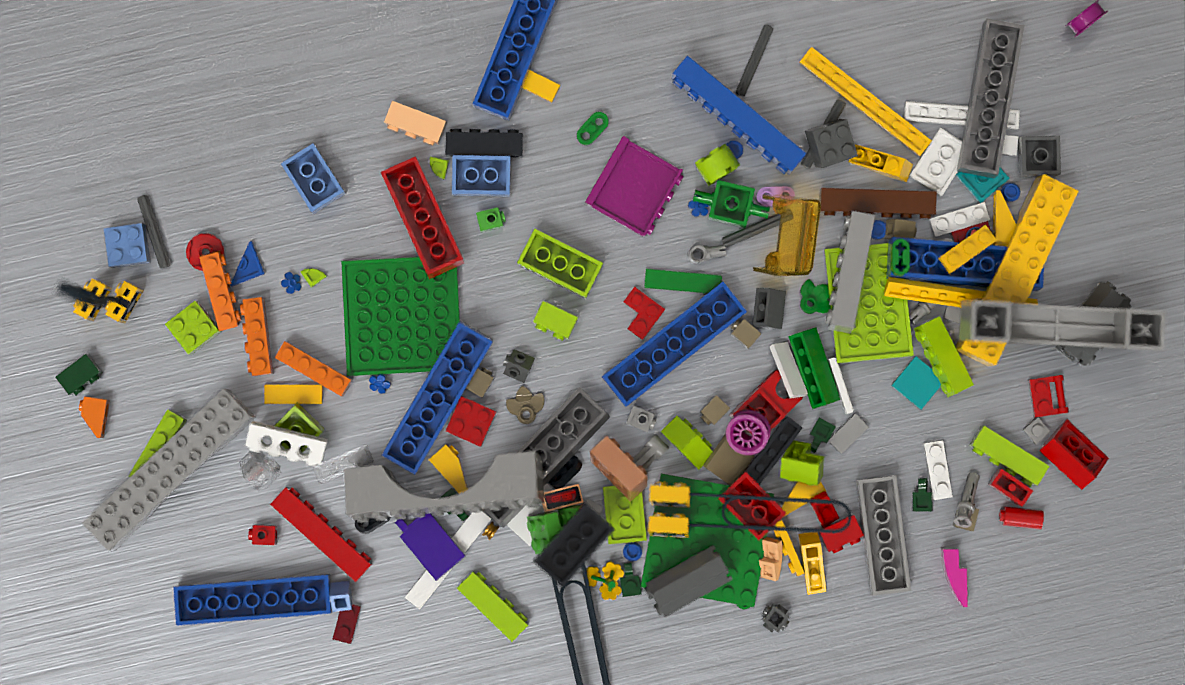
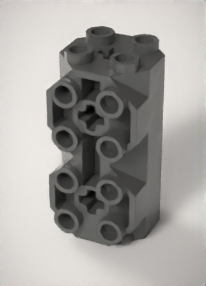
M1108 281L1106 283L1100 282L1079 307L1130 309L1131 305L1129 303L1131 299L1123 293L1120 295L1116 292V287ZM1057 345L1055 348L1072 362L1075 359L1078 360L1077 365L1086 366L1095 360L1096 356L1094 354L1104 347Z
M714 545L694 554L689 559L646 582L647 586L644 589L650 599L654 597L656 601L654 607L659 616L664 615V617H667L732 580L730 575L726 576L729 571L717 551L713 553V550L716 549Z

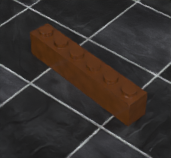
M821 188L819 212L824 213V216H835V213H843V216L846 217L850 216L852 211L871 215L881 214V218H893V215H900V218L911 219L912 215L919 216V219H931V216L936 215L937 191Z

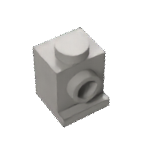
M633 406L626 424L648 432L649 429L653 430L657 419H654L655 414ZM640 416H644L646 418L645 423L639 422Z

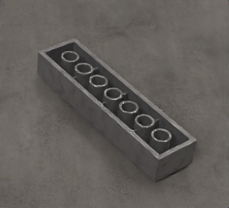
M988 18L983 23L958 161V172L995 178L999 173L1025 25Z
M579 387L517 453L535 451L542 457L543 485L545 486L610 416ZM521 505L519 509L501 507L499 511H490L489 508L484 510L504 528L526 505Z

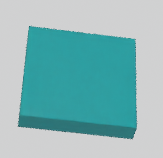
M1000 167L999 173L995 178L958 172L955 175L979 203H982L1010 179Z
M915 356L891 386L922 410L941 387V383L938 377L934 375L932 369Z

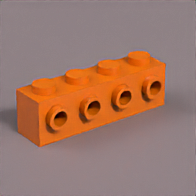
M220 250L203 254L199 258L218 329L222 331L238 327L241 315L234 305L236 303V296L234 291L231 292L229 286L232 282L230 274L226 273L224 267L227 265L225 255H221Z
M263 297L242 299L243 304H240L241 315L245 316V323H242L243 334H247L248 341L245 342L246 354L249 353L250 361H247L248 372L252 373V376L274 374L265 300Z

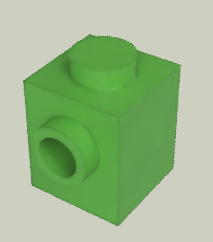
M498 207L476 213L481 233L502 228L503 222H506L504 212L499 211Z

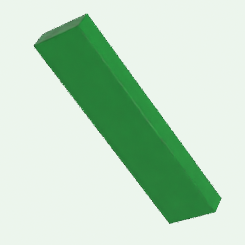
M646 269L644 288L708 294L722 283V276Z

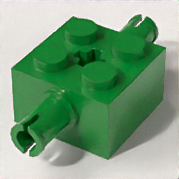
M717 180L715 191L712 194L695 189L694 195L696 196L693 197V202L708 204L711 207L708 216L709 220L743 228L747 226L750 215L767 219L769 213L765 212L770 210L769 206L754 204L752 200L755 188ZM731 199L734 200V204H736V206H733L732 209L729 208L728 204H726V202H729Z

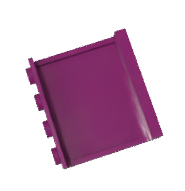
M623 136L587 197L585 204L645 238L646 234L651 235L655 225L653 222L656 217L660 219L665 210L662 206L665 201L670 202L675 193L672 191L675 184L679 186L684 177L681 174L683 169L676 168Z

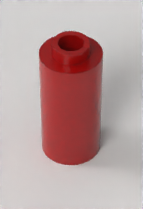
M1004 506L1003 510L999 512V521H1002L1003 526L1042 529L1044 511Z

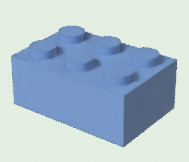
M314 143L281 163L313 214L346 194Z
M452 156L453 196L510 197V156Z

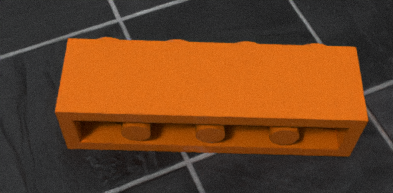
M286 341L283 342L275 356L279 361L341 397L345 395L353 381Z

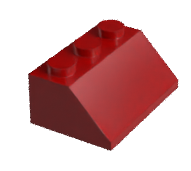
M1068 419L1058 427L1039 450L1081 490L1096 479L1109 459Z
M747 472L722 493L770 497ZM718 497V499L723 504L726 502V500L729 499L724 497ZM735 499L726 506L743 525L775 526L787 514L775 501ZM748 529L758 540L769 531Z

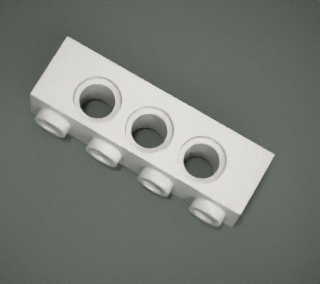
M252 421L245 446L249 447V450L253 452H260L262 450L268 452L270 456L279 457L283 455L287 456V459L290 461L298 462V460L306 461L307 465L317 466V464L321 465L323 462L328 439ZM270 436L272 443L265 444L262 437ZM281 441H289L291 443V448L284 449L281 445ZM307 445L310 448V452L307 454L302 453L300 446Z

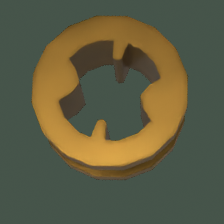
M492 521L482 535L488 536L490 541L499 529V526H495Z

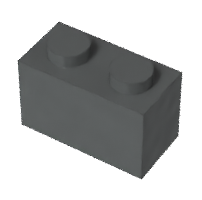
M756 288L752 326L782 329L786 291Z

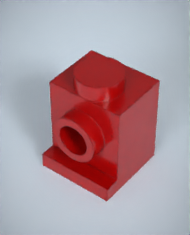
M253 525V528L249 529L248 540H252V545H277V526ZM259 532L265 533L264 539L259 538Z

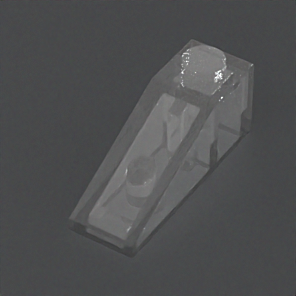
M366 444L324 461L321 465L317 464L312 469L319 485L344 475L345 468L363 467L373 463L374 460Z

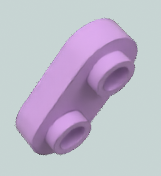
M788 186L763 187L758 191L756 199L760 205L766 207L788 206L794 201L795 193ZM768 193L770 199L765 200L763 194ZM782 193H788L789 198L783 199Z

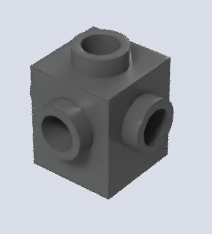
M514 349L511 356L507 355L504 360L503 366L506 368L503 374L525 383L535 358Z
M773 604L771 607L767 606L761 614L763 616L761 620L765 622L763 626L770 632H773V630L777 632L783 631L789 624L788 619L790 617L786 614L788 610L780 604L777 607ZM773 614L778 615L777 621L771 620Z

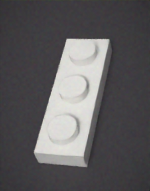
M985 202L929 219L934 238L990 221Z
M943 440L923 443L933 500L953 497Z

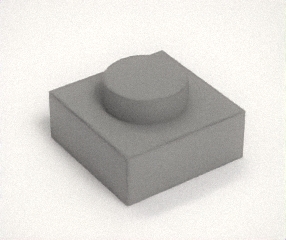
M1038 417L1023 429L1034 444L1039 443L1050 433V430Z

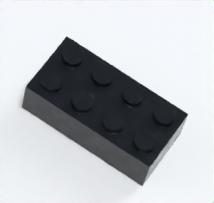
M584 502L537 554L533 562L563 588L615 529Z

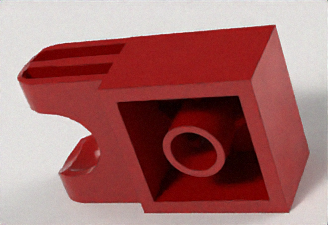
M775 370L729 415L733 417L743 410L760 411L769 422L770 429L772 430L803 397L780 398L776 393V385L782 377L779 370ZM744 430L748 435H752L751 431Z

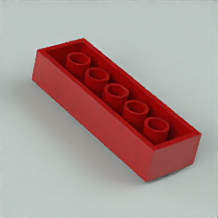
M416 156L381 171L382 178L428 278L431 279L464 264L461 253Z

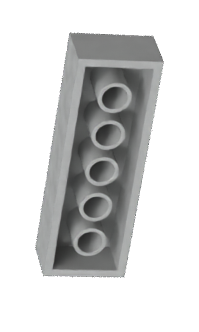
M852 211L850 216H846L843 226L846 235L843 234L839 248L843 249V251L839 253L836 263L839 272H836L832 284L836 288L835 291H832L829 305H832V309H829L825 321V324H829V330L851 333L854 329L875 215Z
M896 475L856 480L870 595L911 591Z

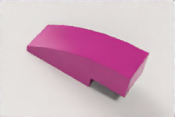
M941 549L942 564L948 585L962 607H968L967 568H959V549Z

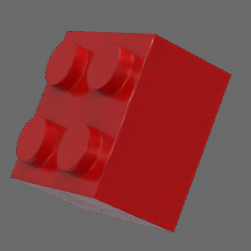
M461 396L446 428V432L482 447L497 412Z

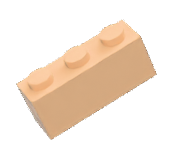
M394 101L391 102L384 121L388 125L387 129L394 132L402 130L406 132V136L416 139V136L423 138L424 143L432 146L434 143H440L447 124L445 120Z

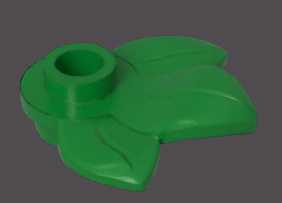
M810 279L806 280L800 289L802 296L800 301L801 310L807 314L815 312L827 313L830 309L828 285L820 284L815 286ZM808 301L813 303L812 307L807 305Z

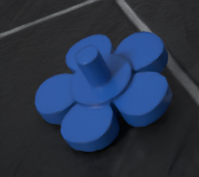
M693 201L688 203V207L693 209L691 214L694 217H698L699 214L702 216L708 214V209L704 208L708 207V204Z
M291 272L285 273V279L281 281L282 287H287L286 292L288 294L299 291L301 284L297 282L300 281V276L298 274L293 275Z
M379 374L377 377L372 375L369 378L371 383L370 389L372 391L378 389L380 394H384L386 389L390 388L391 383L387 380L385 381L386 377L383 374Z

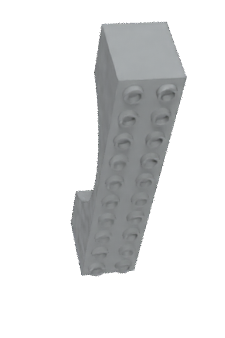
M961 301L959 340L1164 350L1166 311Z
M223 389L82 524L108 551L117 550L146 522L155 509L185 479L220 449L229 444L256 417L231 390Z
M535 451L496 455L488 472L473 487L458 495L440 499L423 498L407 492L397 482L392 471L382 465L344 469L346 515L350 516L353 520H357L359 523L369 522L370 518H376V521H386L388 517L406 519L407 515L421 518L425 517V514L430 513L433 516H442L444 512L463 514L464 510L478 513L482 512V509L487 508L490 511H499L501 507L519 509L521 505L535 508L539 507V504L545 503L542 457Z

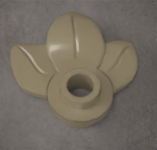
M521 386L516 393L515 399L506 400V406L508 411L516 415L521 423L530 424L535 420L536 413L542 410L544 396L542 393L532 396L526 387ZM524 411L530 412L529 418L523 417Z

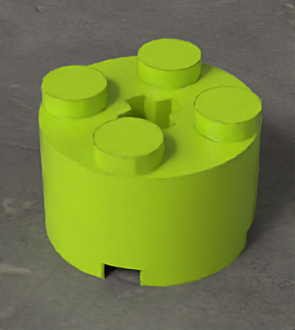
M726 143L695 162L696 168L708 186L716 183V180L724 178L740 166V163Z

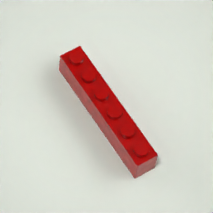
M285 487L270 505L349 577L357 582L371 567L372 563L370 560L372 558L364 551L360 553L356 549L357 545L351 539L346 540L341 536L343 532L336 526L332 528L327 523L329 521L328 518L322 513L318 515L313 510L315 507L308 500H305V502L299 498L301 494L296 489Z

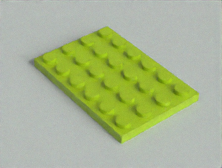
M888 243L869 245L854 329L851 333L833 330L835 355L838 364L914 356L908 300L884 296V289L888 280L886 279ZM839 248L824 250L829 300L832 291H835L836 288L832 284L836 272H839L836 263L839 253L843 251V249Z

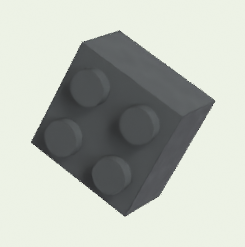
M837 119L805 130L815 167L825 168L858 156L847 119Z
M1021 136L1018 139L1019 177H1039L1043 174L1047 176L1060 175V136Z

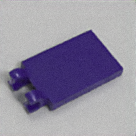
M431 513L425 514V517L416 518L409 525L404 519L395 521V524L403 531V534L399 537L435 581H438L466 557Z

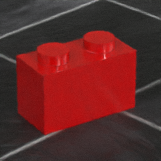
M998 469L988 483L996 491L1022 507L1033 492L1031 488L1003 469Z
M851 515V522L846 530L840 533H819L828 552L832 551L834 554L843 550V545L847 543L854 545L861 541L860 537L864 535L855 515ZM848 517L822 529H840L846 525Z

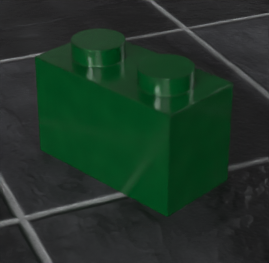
M85 354L55 378L68 395L73 396L75 394V396H78L85 391L84 387L90 383L92 385L101 378L99 375L103 372L89 354Z

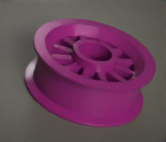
M1099 0L1065 25L1069 26L1076 34L1074 38L1108 12L1104 11L1099 5Z
M753 410L738 412L732 417L726 428L728 444L734 451L743 455L759 453L765 447L771 434L767 419L761 413ZM744 430L751 431L752 435H747Z

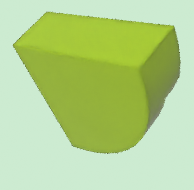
M430 156L429 161L432 171L436 176L445 180L449 161Z
M314 268L300 271L311 288L327 277L325 273Z

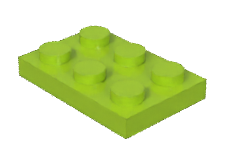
M615 486L603 487L606 521L615 529L608 537V544L647 541L642 492L630 502Z

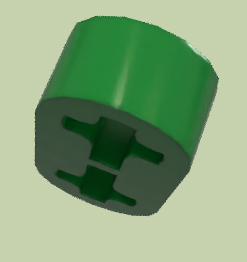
M904 239L894 241L890 249L891 272L895 276L900 277L905 275L910 267V247ZM899 243L901 244V247H905V249L901 251V256H899V250L895 249V247H897ZM899 259H901V266L905 267L901 272H899L898 268H895L899 264Z

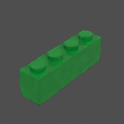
M817 327L788 336L808 392L807 395L812 409L839 401L840 397Z

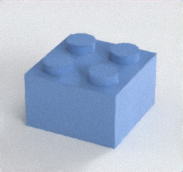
M139 223L104 228L109 267L117 268L151 263L146 225Z

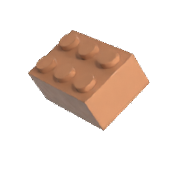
M606 436L590 451L591 463L631 502L647 487V472L642 466L639 465L637 467L632 462L634 459L628 452L623 453L619 449L620 445L615 439H610Z

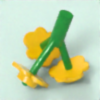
M611 561L607 562L606 566L602 568L606 579L601 578L597 567L589 566L586 570L589 586L595 587L598 581L603 582V586L599 588L602 598L604 600H615L622 592L617 582L619 577L624 576L621 565Z

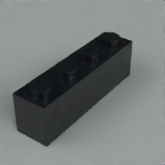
M450 129V132H446L445 155L446 157L472 155L523 158V133H519V130L510 129L507 133H500L499 129H489L488 132H481V129H469V132H462V129Z
M786 416L771 435L765 447L756 455L743 474L747 472L760 485L803 428Z

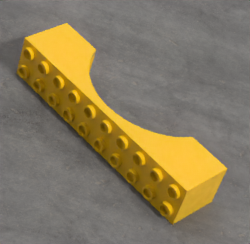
M1045 174L1034 179L1019 211L1018 221L1008 248L980 301L1026 303L1079 192L1078 190ZM958 340L955 347L959 353L986 366H996L1007 342Z

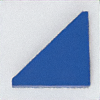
M252 241L248 243L245 253L241 258L232 284H230L231 287L265 274Z

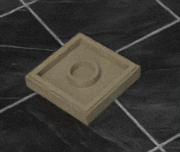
M724 435L703 467L731 486L743 474L755 456L743 455L734 451L728 444L726 435Z

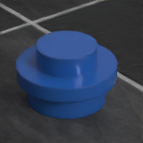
M1007 183L1002 187L1001 193L1006 201L1013 202L1019 198L1020 188L1015 183Z
M636 542L627 543L624 546L623 555L629 561H637L642 555V548Z

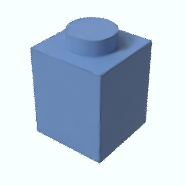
M350 582L330 583L329 597L332 612L352 610Z

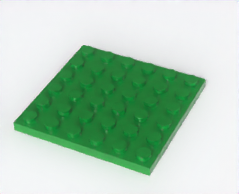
M419 257L341 261L347 376L430 372L460 321L457 267L429 279Z
M662 473L659 482L666 483V486H674L675 483L686 484V487L690 488L691 493L722 494L730 487L729 485ZM766 492L770 497H774L773 493ZM690 496V508L655 506L654 513H664L666 517H673V514H683L685 518L689 519V523L728 525L722 517L723 503L718 497ZM726 507L725 516L727 520L732 524L743 525ZM689 526V538L649 536L641 587L645 588L647 586L646 582L655 578V576L714 545L716 549L713 550V553L716 551L719 553L729 571L726 576L730 575L732 580L701 598L754 607L761 572L759 560L763 559L764 555L762 539L767 537V533L758 540L748 529Z

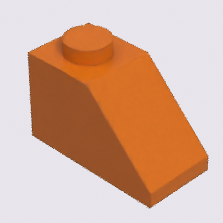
M84 396V399L79 404L81 416L97 438H104L110 400Z

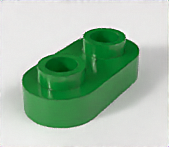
M603 112L592 114L577 131L578 142L584 146L591 145L608 127L609 120L607 115ZM601 119L603 123L602 125H596L595 121ZM584 133H588L590 138L585 140L582 136Z

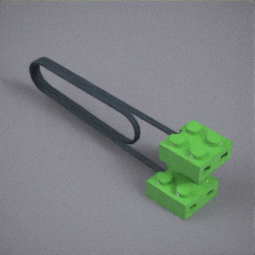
M581 505L558 509L559 514L557 512H548L527 517V528L531 533V546L535 554H538L561 529L560 524L563 527ZM584 563L581 568L585 585L580 581L570 580L563 588H560L559 592L557 583L552 579L576 685H583L563 601L564 589L571 583L580 585L584 591L603 685H610Z

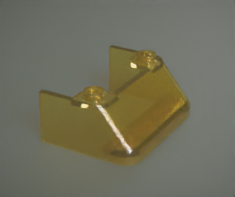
M763 195V199L773 200L774 212L781 214L777 250L767 255L765 267H753V271L774 276L810 274L814 263L821 209L819 200L788 195Z

